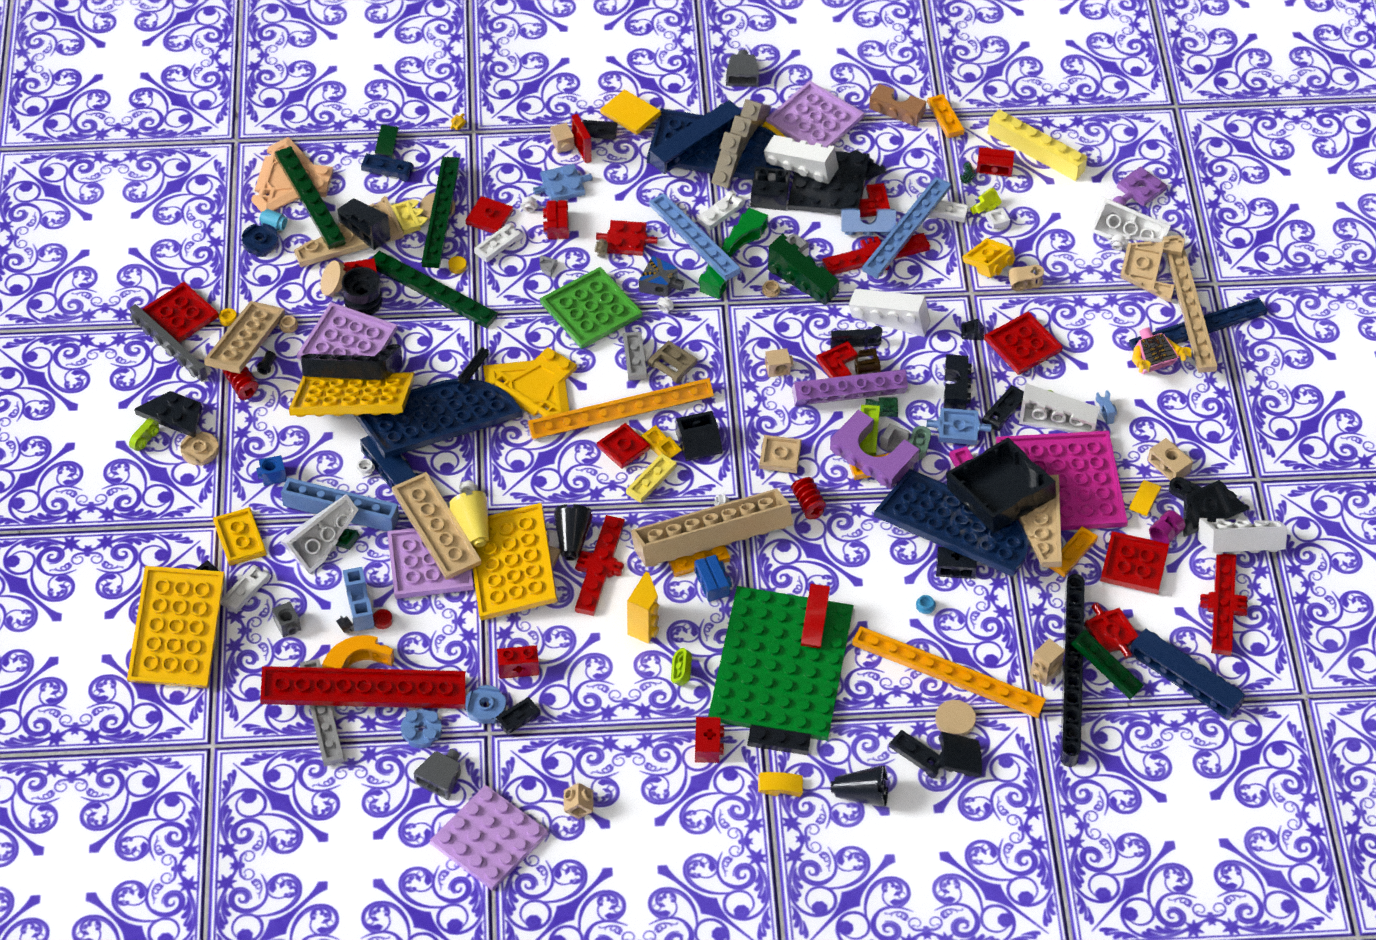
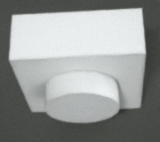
M1003 208L986 212V219L993 230L1010 225V219Z

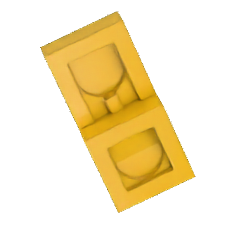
M656 425L641 435L650 444V449L658 456L662 453L671 459L682 451L670 436L666 437Z
M1143 480L1132 500L1129 510L1147 516L1162 486Z
M761 772L758 774V792L776 797L780 793L800 797L803 794V776L783 772Z

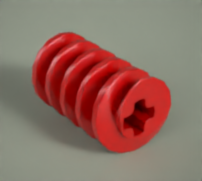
M247 366L243 368L240 374L222 370L240 400L245 401L251 398L259 387Z
M805 477L796 480L790 488L793 490L805 517L809 520L819 518L824 512L823 509L826 507V503L822 495H820L812 477Z

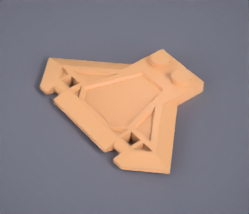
M287 137L268 147L267 153L271 154V156H265L255 186V192H258L259 195H253L251 201L262 212L266 209L275 211L299 199L277 161L275 151L292 147L320 197L326 198L334 172L333 167L314 165L296 144Z

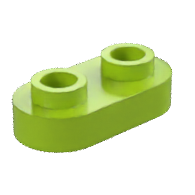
M148 418L131 436L129 447L136 451L144 449L149 440L158 434L160 429L159 422Z
M685 648L678 649L672 658L671 681L678 686L687 684L691 677L692 653Z

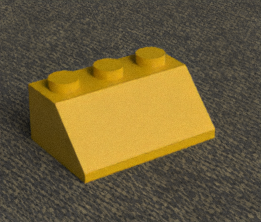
M646 571L627 600V635L649 644L652 637L655 638L659 632L658 594L650 574Z

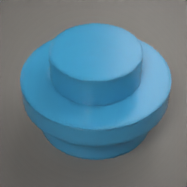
M923 595L917 599L916 609L920 613L930 614L935 610L936 603L931 596Z

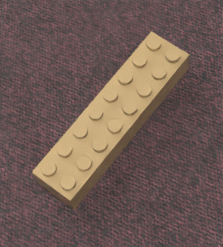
M773 489L631 530L634 551L646 567H653L665 561H674L679 557L692 556L700 551H709L714 547L729 545L738 540H747L752 536L764 535L777 529H785L787 526L793 525L789 502L778 489Z

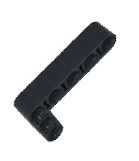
M398 344L385 346L375 356L305 354L301 356L302 375L305 377L382 380L390 377L403 365L401 345Z

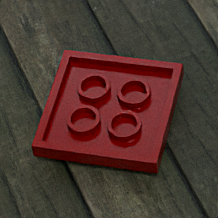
M182 282L142 308L147 315L179 343L219 317L218 312L185 282Z
M1029 311L984 336V340L1018 375L1062 352L1063 346Z
M1112 531L1100 581L1158 595L1169 544Z

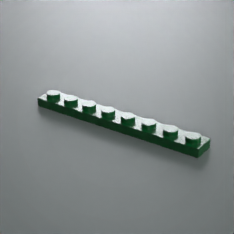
M292 147L275 151L277 161L328 249L346 244L342 232Z
M442 156L421 262L422 267L440 268L460 167L459 157Z
M378 251L372 257L375 260L376 271L486 329L497 318V312L381 251Z

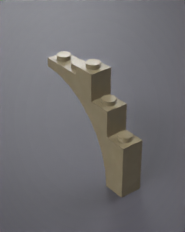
M745 99L741 115H735L730 132H724L719 148L721 149L711 181L712 184L725 188L730 187L741 155L756 129L766 122L771 105Z

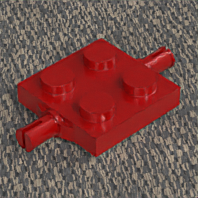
M611 220L607 233L596 232V240H607V253L643 256L646 243L657 244L658 237L647 236L646 222Z
M1094 603L1091 608L1096 613V616L1086 620L1084 623L1089 634L1109 653L1120 650L1125 659L1132 657L1133 654L1127 646L1132 644L1138 637V634L1120 607L1111 611H1103L1099 603Z

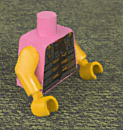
M1147 327L1139 331L1142 339L1138 341L1133 349L1132 362L1139 368V373L1145 374L1174 365L1179 358L1178 356H1180L1182 361H1185L1186 356L1192 357L1191 348L1180 347L1163 333L1153 335L1150 328Z

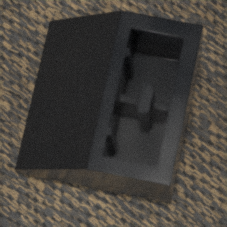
M755 166L750 207L786 211L791 170Z
M713 411L676 418L675 433L686 461L723 453L718 425Z

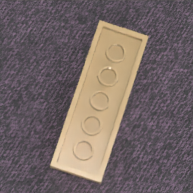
M250 301L205 357L204 364L216 369L240 374L283 318L285 309Z
M427 472L392 487L394 496L446 580L481 565L480 557Z

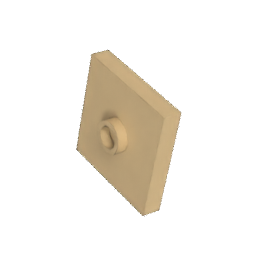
M764 435L759 469L797 473L802 439Z

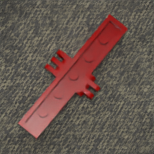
M925 234L913 235L894 259L929 251L930 244ZM875 236L873 238L874 242L872 238H867L868 244H866L864 239L860 240L862 249L822 258L824 268L832 275L862 268L880 246L881 241L879 237Z
M606 515L594 552L581 551L575 569L585 572L586 576L575 606L576 613L594 616L607 577L612 578L613 575L621 576L624 564L618 562L614 555L622 534L625 519Z
M1216 554L1214 592L1200 595V607L1213 612L1211 653L1231 656L1234 615H1247L1248 597L1235 595L1236 555Z

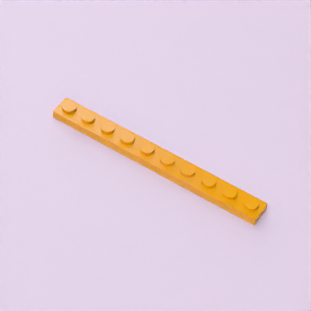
M710 378L545 416L527 422L531 438L534 440L711 398L714 396Z
M862 626L859 627L852 641V645L1036 718H1039L1046 703V698Z

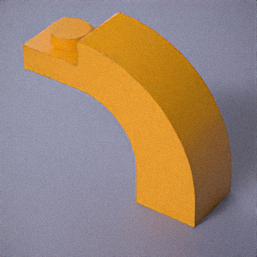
M360 635L350 637L336 644L328 652L322 663V668H349L354 663L362 660H372L392 666L395 661L394 649L387 645H379L378 637Z

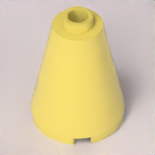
M472 491L473 494L466 495V492L459 494L450 500L449 509L472 546L483 547L489 540L486 494L482 491Z

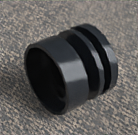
M357 267L347 271L341 281L345 307L367 315L377 312L383 302L379 275L367 267Z

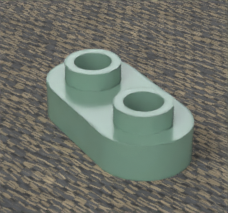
M925 426L915 427L910 438V443L920 449L918 460L926 456L931 439V431Z

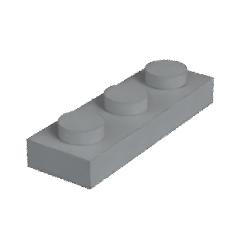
M623 333L628 381L647 379L642 333Z

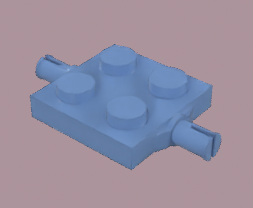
M575 164L541 171L540 177L543 185L533 187L534 195L545 192L550 200H556V202L558 200H567L585 195L583 182L592 181L593 178L591 173L581 176L577 172Z
M941 408L938 420L927 419L926 427L938 428L939 442L977 445L979 431L991 432V424H980L977 410Z

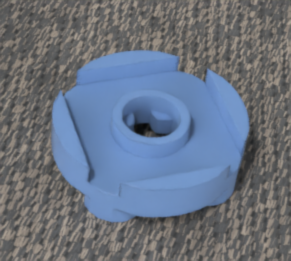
M482 685L477 687V690L468 693L465 700L468 718L481 724H495V717L506 710L505 697L494 686ZM485 702H489V705H490V706H489V707H483V706H481L480 704H484Z
M424 709L408 711L401 723L402 738L414 748H427L436 739L438 741L442 734L441 721L435 711ZM424 726L427 729H423V732H419V729L417 727Z

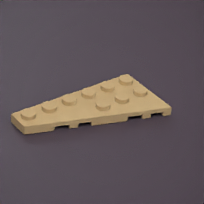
M387 196L382 197L381 201L377 204L372 203L369 205L388 215L390 240L387 242L404 238L403 231ZM339 223L337 226L342 232L346 244L329 250L323 238L319 237L296 248L294 254L299 266L304 267L370 247L343 224Z
M1049 475L1056 481V497L1019 518V521L1041 566L1062 567L1059 475Z

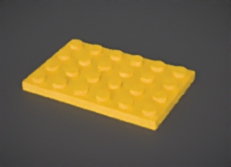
M398 372L382 380L303 376L289 407L290 416L304 417L306 415H315L317 417L324 415L342 416L344 414L359 416L362 414L380 415L381 413L397 415L404 411L415 375L414 372Z
M542 503L489 515L488 542L483 547L473 546L481 559V565L473 568L478 612L481 621L558 602Z
M145 566L128 669V682L197 688L209 687L225 579L224 572Z

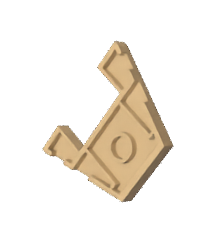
M1178 238L1177 241L1162 240V242L1156 243L1151 241L1128 243L1120 278L1167 302H1171L1174 285L1157 282L1156 279L1162 254L1168 253L1182 256L1185 238Z

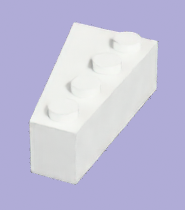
M774 135L764 150L766 162L797 172L802 176L811 177L818 182L829 184L838 170L835 146L829 145L828 148H825L820 143L809 145L804 140L795 142L793 138Z
M1025 383L1019 424L1072 433L1093 432L1096 427L1099 407Z
M1199 518L1198 541L1213 554L1217 555L1223 554V552L1240 554L1242 551L1259 553L1260 550L1278 552V550L1286 549L1288 527L1280 521L1254 520V524H1251L1250 521L1236 519V523L1225 521V519H1216V522H1208L1207 518Z

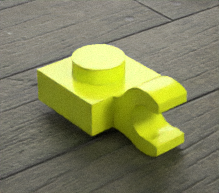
M989 188L978 197L980 202L972 206L970 210L974 215L977 212L980 214L984 210L986 212L992 211L1000 205L1002 201L995 188Z

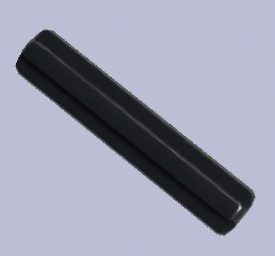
M481 347L458 376L459 384L465 385L468 383L489 355L487 348Z

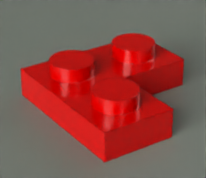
M884 183L866 185L868 198L861 200L860 217L877 216V209H890Z
M847 341L816 355V361L829 378L851 376L852 373L845 364L855 360L858 353Z

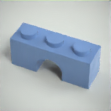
M841 209V231L845 232V235H855V232H863V235H873V232H881V235H888L896 226L895 209H877L876 219L871 223L861 221L860 209Z
M356 567L343 570L344 584L354 631L374 628L373 613L367 594L363 568Z

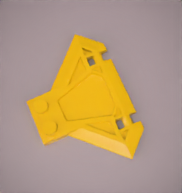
M547 347L535 360L483 365L485 382L506 391L519 407L533 416L540 414L542 417L569 411L565 380L577 369V364L551 348Z

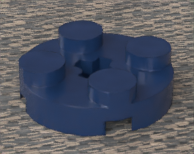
M263 223V226L252 224L242 233L243 248L257 257H264L279 244L277 231L269 224Z

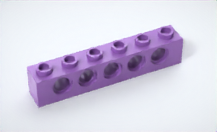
M903 369L794 382L792 393L794 406L903 394L908 389L906 370Z

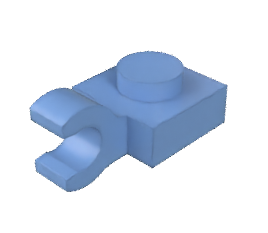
M1108 390L1105 391V397H1101L1099 392L1096 393L1095 397L1096 402L1100 405V412L1106 425L1113 424L1115 415H1117L1116 406L1111 403V394Z

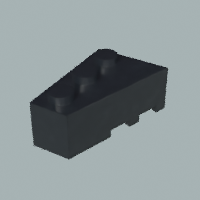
M355 198L337 209L338 221L373 250H376L390 240L387 214Z

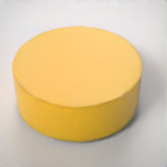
M461 256L450 258L448 261L450 272L454 274L463 273L467 268L466 260Z
M231 308L223 309L219 313V322L223 326H231L237 318V312Z

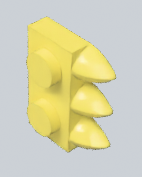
M407 200L391 205L404 235L421 230V226L428 220L427 217H419L423 209L415 208L419 203L418 200Z

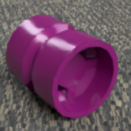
M1168 510L1149 528V534L1154 541L1170 544L1175 536H1178L1184 530L1185 522L1177 512Z

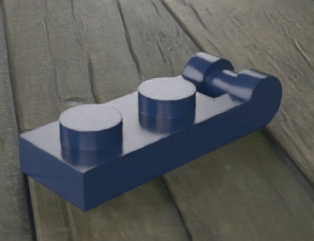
M366 153L361 164V171L396 177L404 182L409 180L410 173L414 168V165L408 161Z

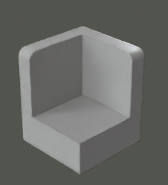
M889 423L881 436L880 448L892 452L904 439L909 442L910 432Z

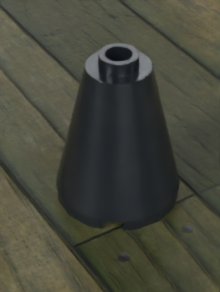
M563 504L555 508L554 518L560 554L565 560L573 561L580 557L593 518L592 510L586 506L573 504V507H567V504Z
M876 766L836 776L834 781H831V793H834L837 798L885 807L888 801V787H886L888 775L886 767Z

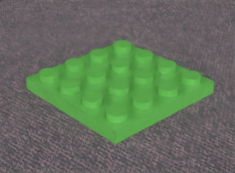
M601 266L540 298L541 305L581 349L642 317V311Z

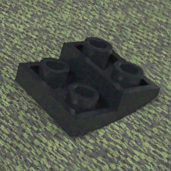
M941 731L938 738L942 749L939 755L942 769L948 772H957L966 776L980 778L982 775V756L979 740Z

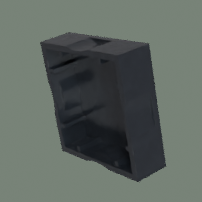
M1009 437L988 448L981 455L967 460L946 472L947 489L993 533L1056 497V481L1039 465L1033 463L1026 456L1025 452Z

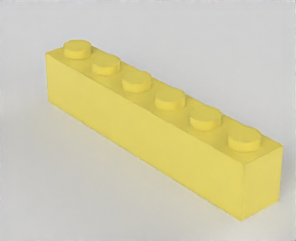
M1000 109L989 119L987 134L1074 181L1085 172L1088 156Z

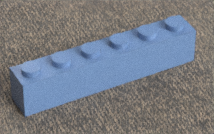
M289 477L281 491L283 506L313 514H318L347 494L358 508L350 523L383 531H393L399 520L398 504Z

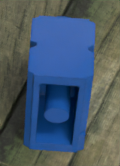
M717 555L709 556L706 559H698L694 562V572L708 602L730 595L732 581L729 576L726 577L724 563L718 560Z

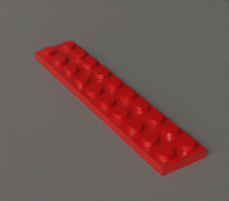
M262 666L260 704L465 709L466 671Z

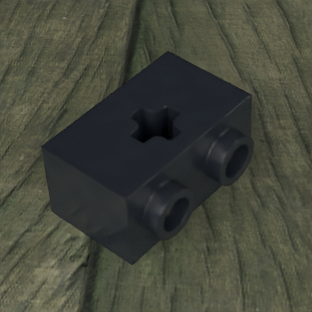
M938 546L936 577L975 579L977 561L945 547Z

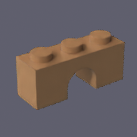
M878 84L870 96L869 109L917 126L925 114L926 101L912 95L906 101H895V89Z

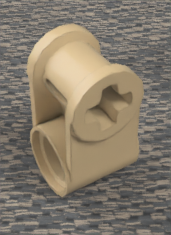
M1040 265L1014 267L1008 271L1013 291L1037 289L1043 285L1044 269Z

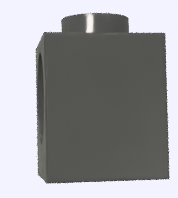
M290 601L272 608L273 620L282 637L293 635L301 630L300 619Z

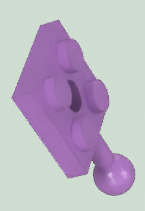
M1140 166L1117 183L1116 188L1125 193V195L1116 196L1113 201L1126 206V202L1132 198L1144 207L1166 191L1167 184Z

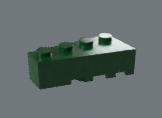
M782 233L769 245L768 270L782 278L786 283L808 294L814 300L826 305L839 292V280L823 266L818 267L811 256L808 255L806 257L799 251L800 247L795 243L791 245L786 240L787 237Z

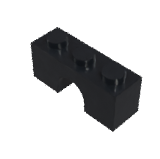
M946 354L944 381H953L955 383H945L943 408L966 410L967 404H970L971 393L968 392V389H971V378H968V375H971L972 364L968 363L969 356Z

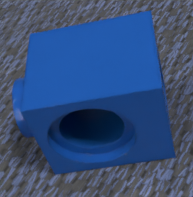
M281 455L259 459L260 467L256 468L258 479L263 480L264 486L286 482L285 468Z

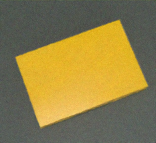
M625 89L600 109L602 115L614 122H618L619 125L636 135L662 115L661 110Z
M250 507L213 518L229 566L267 555Z

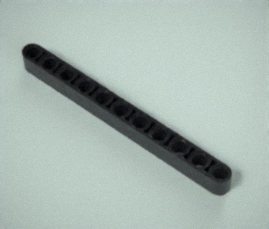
M1071 574L1067 578L1064 600L1063 649H1065L1062 672L1060 760L1067 767H1073L1078 763L1081 751L1083 655L1071 644L1084 631L1085 581L1079 574Z

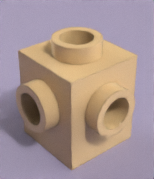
M580 783L564 790V812L577 819L592 813L593 790Z

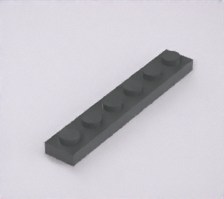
M134 304L130 307V319L135 325H139L147 336L150 335L158 346H162L170 357L173 356L181 367H185L192 377H196L201 382L207 379L206 368L198 359L139 306Z

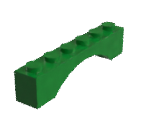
M748 208L740 216L739 223L733 226L731 235L725 238L721 249L731 258L742 246L760 239L768 227V215ZM709 264L706 272L702 273L698 280L700 292L716 299L721 298L728 286V280L725 281Z

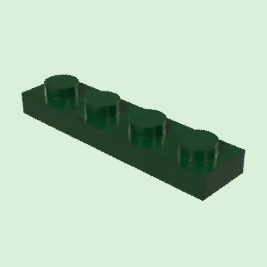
M1086 630L1071 643L1130 700L1144 686Z

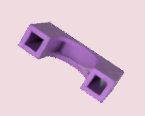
M858 409L831 437L830 450L835 455L847 460L850 465L862 470L867 476L876 479L881 485L892 489L918 461L920 449L904 439L886 456L873 457L864 453L859 444L873 430L874 419Z

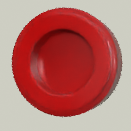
M386 609L375 611L373 614L374 626L378 629L389 628L393 622L391 612Z

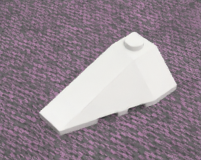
M1103 197L1096 211L1090 231L1105 238H1112L1113 235H1122L1127 240L1162 242L1163 237L1167 236L1171 226Z
M346 494L281 540V543L305 571L310 574L325 562L329 552L354 518L358 508Z

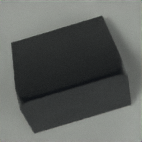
M975 319L962 323L961 338L966 340H984V326L980 320Z

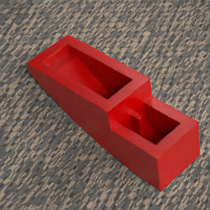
M810 583L801 646L821 649L830 586Z

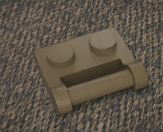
M668 340L649 358L647 365L657 368L678 384L683 376L697 364V358ZM659 360H664L668 364L678 369V371H673L663 363L659 362Z

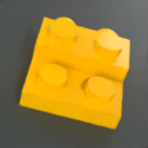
M986 238L962 256L964 263L977 267L979 274L989 278L999 275L1003 268L1008 265L1011 266L1015 261L1013 247Z

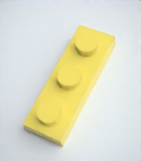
M661 453L626 489V494L642 503L677 467V462Z

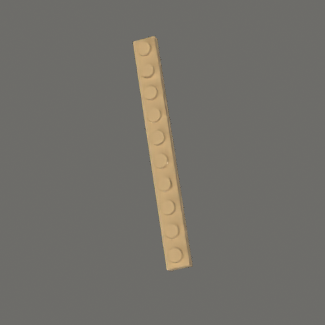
M1181 235L1164 236L1163 240L1177 241L1178 238L1182 237ZM1185 248L1183 249L1182 256L1166 253L1198 373L1216 372L1217 363Z

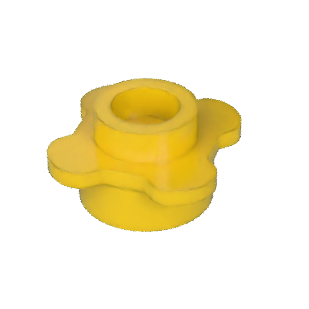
M464 113L460 116L457 114L452 118L451 130L455 128L458 131L466 124L467 121L463 118L465 116Z

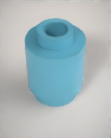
M266 209L261 212L259 221H261L262 226L263 223L269 224L276 231H283L287 225L288 218L284 214Z

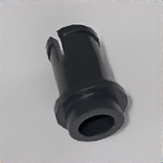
M272 351L265 353L262 361L257 364V371L260 374L266 375L271 372V366L277 358L276 354Z

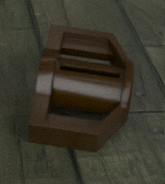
M876 348L859 350L854 361L856 375L881 372ZM859 357H873V359L858 361Z

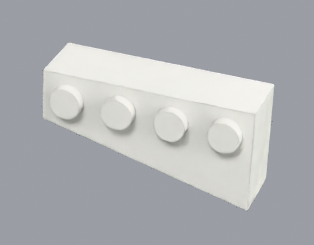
M855 289L849 302L853 318L925 337L931 322L926 299L923 295Z

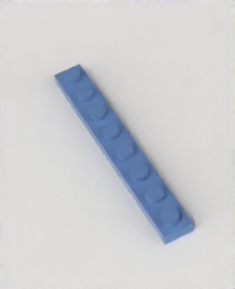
M935 177L862 266V272L878 279L951 189V183Z
M664 193L649 201L650 207L725 281L741 273L740 267Z

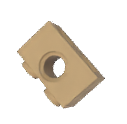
M1167 438L1150 448L1147 459L1170 481L1175 477L1184 478L1190 474L1193 464L1191 458Z
M1050 638L1041 645L1033 655L1030 671L1032 678L1044 686L1051 682L1061 672L1065 649Z

